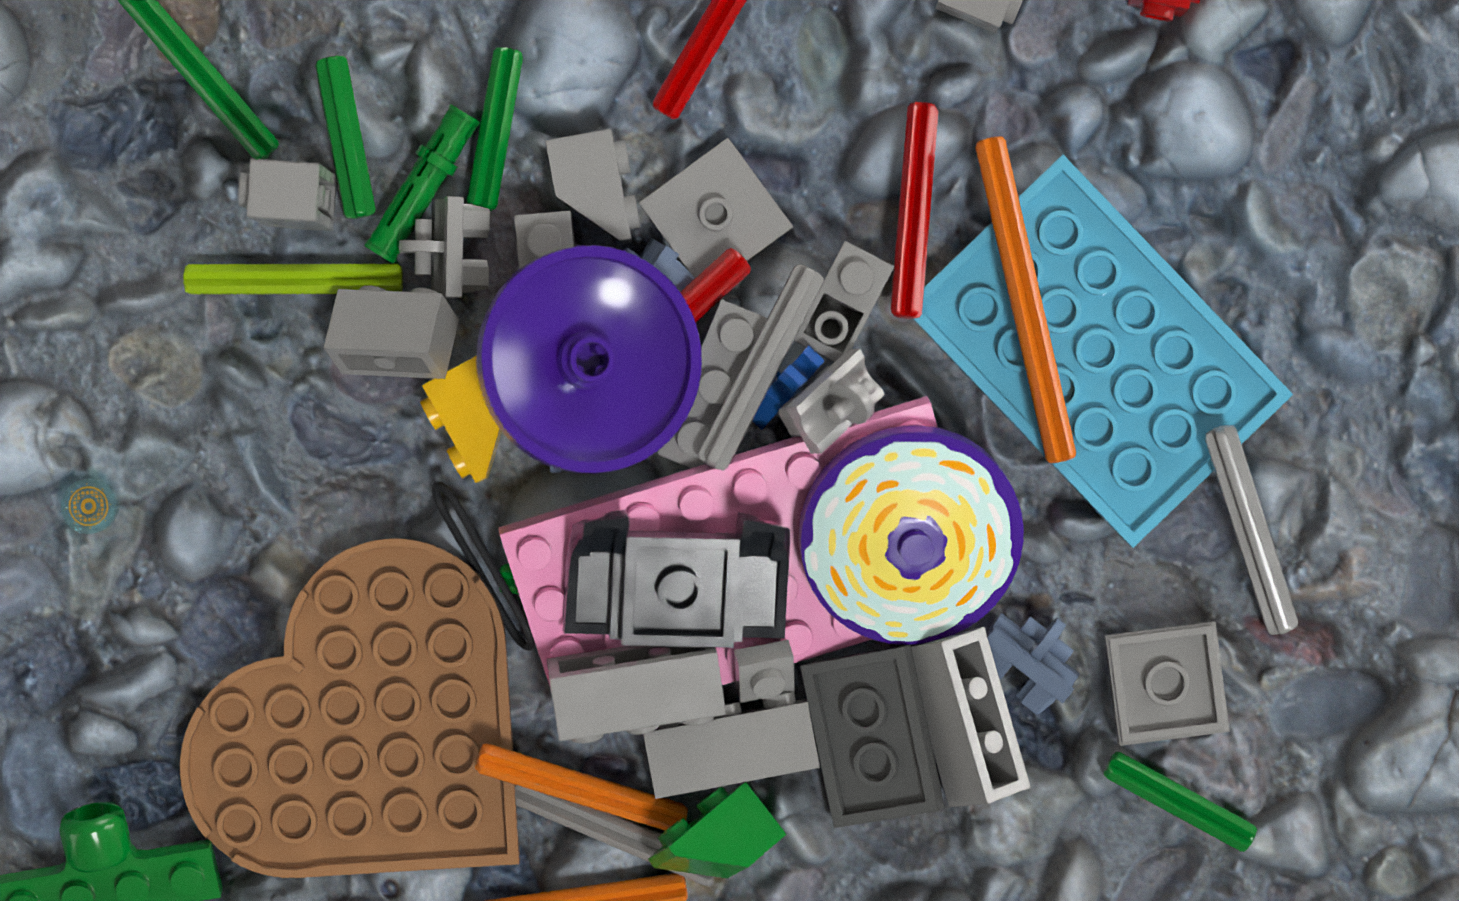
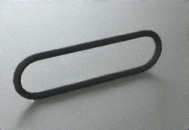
M435 482L432 487V495L441 516L469 565L480 575L492 592L501 611L504 625L512 639L522 649L531 651L535 646V641L527 618L454 492L445 483ZM440 491L444 493L452 504L518 619L527 641L521 637L447 510Z

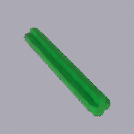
M118 0L253 159L264 160L279 146L278 140L157 0Z

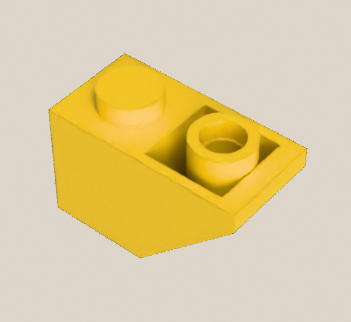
M475 356L447 371L445 379H433L422 385L428 397L422 399L420 404L435 430L442 426L447 430L454 446L446 449L460 477L463 479L471 474L475 483H480L489 478L502 431L492 418L484 402L478 380Z

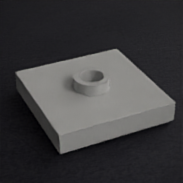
M729 138L722 141L639 202L672 250L679 254L678 258L694 276V279L727 249L732 248L738 251L748 261L793 228L790 221Z
M1215 621L1104 635L1117 743L1119 746L1230 732Z

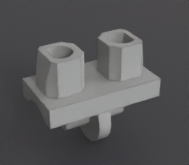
M446 196L444 199H433L432 220L415 219V240L399 241V252L415 254L414 275H431V290L442 293L445 299L460 298L462 293L488 289L487 260L463 259V238H488L490 210L472 204H464V197Z
M849 349L831 366H826L814 377L815 381L796 398H791L779 409V415L790 435L802 437L810 453L822 454L848 427L854 423H865L874 413V404L885 395L881 387L867 372L864 355L860 349Z

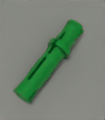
M452 104L448 106V110L426 146L420 144L415 152L419 157L412 170L392 199L368 241L364 244L366 248L393 264L400 253L399 241L409 238L415 229V219L422 218L448 174L454 175L458 168L454 163L476 127L481 123Z

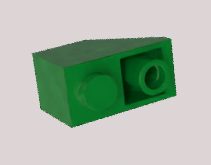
M746 782L729 792L721 786L709 793L696 805L701 814L690 824L684 818H681L657 838L663 846L649 857L648 860L654 868L727 879L750 867L787 834Z

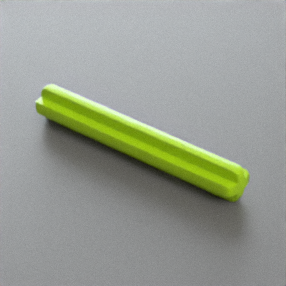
M188 264L184 268L183 285L185 292L188 294H337L338 289L359 290L363 286H376L386 291L402 292L403 269L398 264Z

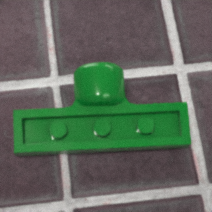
M112 802L85 804L70 810L63 816L59 833L66 858L65 862L55 866L0 875V901H204L221 898L223 889L213 844L209 839L148 850L137 849L131 843L124 810Z

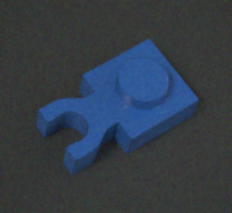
M808 346L782 373L778 370L752 422L762 430L779 413V409L791 398L795 397L825 360Z

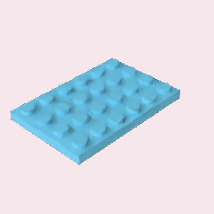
M1063 154L1019 196L1076 449L1075 458L1050 464L1131 548H1134L1214 471L1204 439L1207 432L1219 426L1233 425L1237 429L1242 444L1293 394ZM991 223L924 287L922 315L920 318L912 320L1045 457L993 224Z

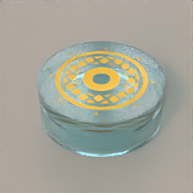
M93 478L78 480L71 484L63 494L61 500L62 516L65 522L77 532L84 534L99 533L108 529L116 520L119 512V499L115 490L102 480Z

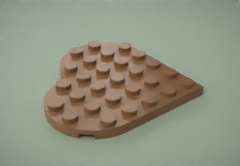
M406 538L374 540L349 548L326 562L311 577L294 602L285 631L284 656L256 661L228 675L206 696L200 706L197 707L189 722L180 756L181 786L190 815L204 837L208 838L220 851L231 858V861L256 873L280 878L520 864L518 815L515 799L516 785L482 775L475 769L476 758L483 744L488 743L514 751L506 631L501 611L489 587L480 575L461 558L446 549L420 540Z

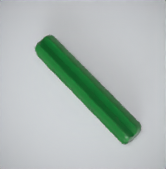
M496 47L493 50L467 198L468 204L488 208L490 211L495 210L498 204L523 62L521 51L507 47Z
M339 55L322 58L316 61L315 68L343 215L346 219L368 217L375 214L376 207L348 60L345 56Z
M1115 752L1109 759L1104 770V776L1108 780L1240 852H1245L1251 846L1257 833V828L1252 823L1121 752Z

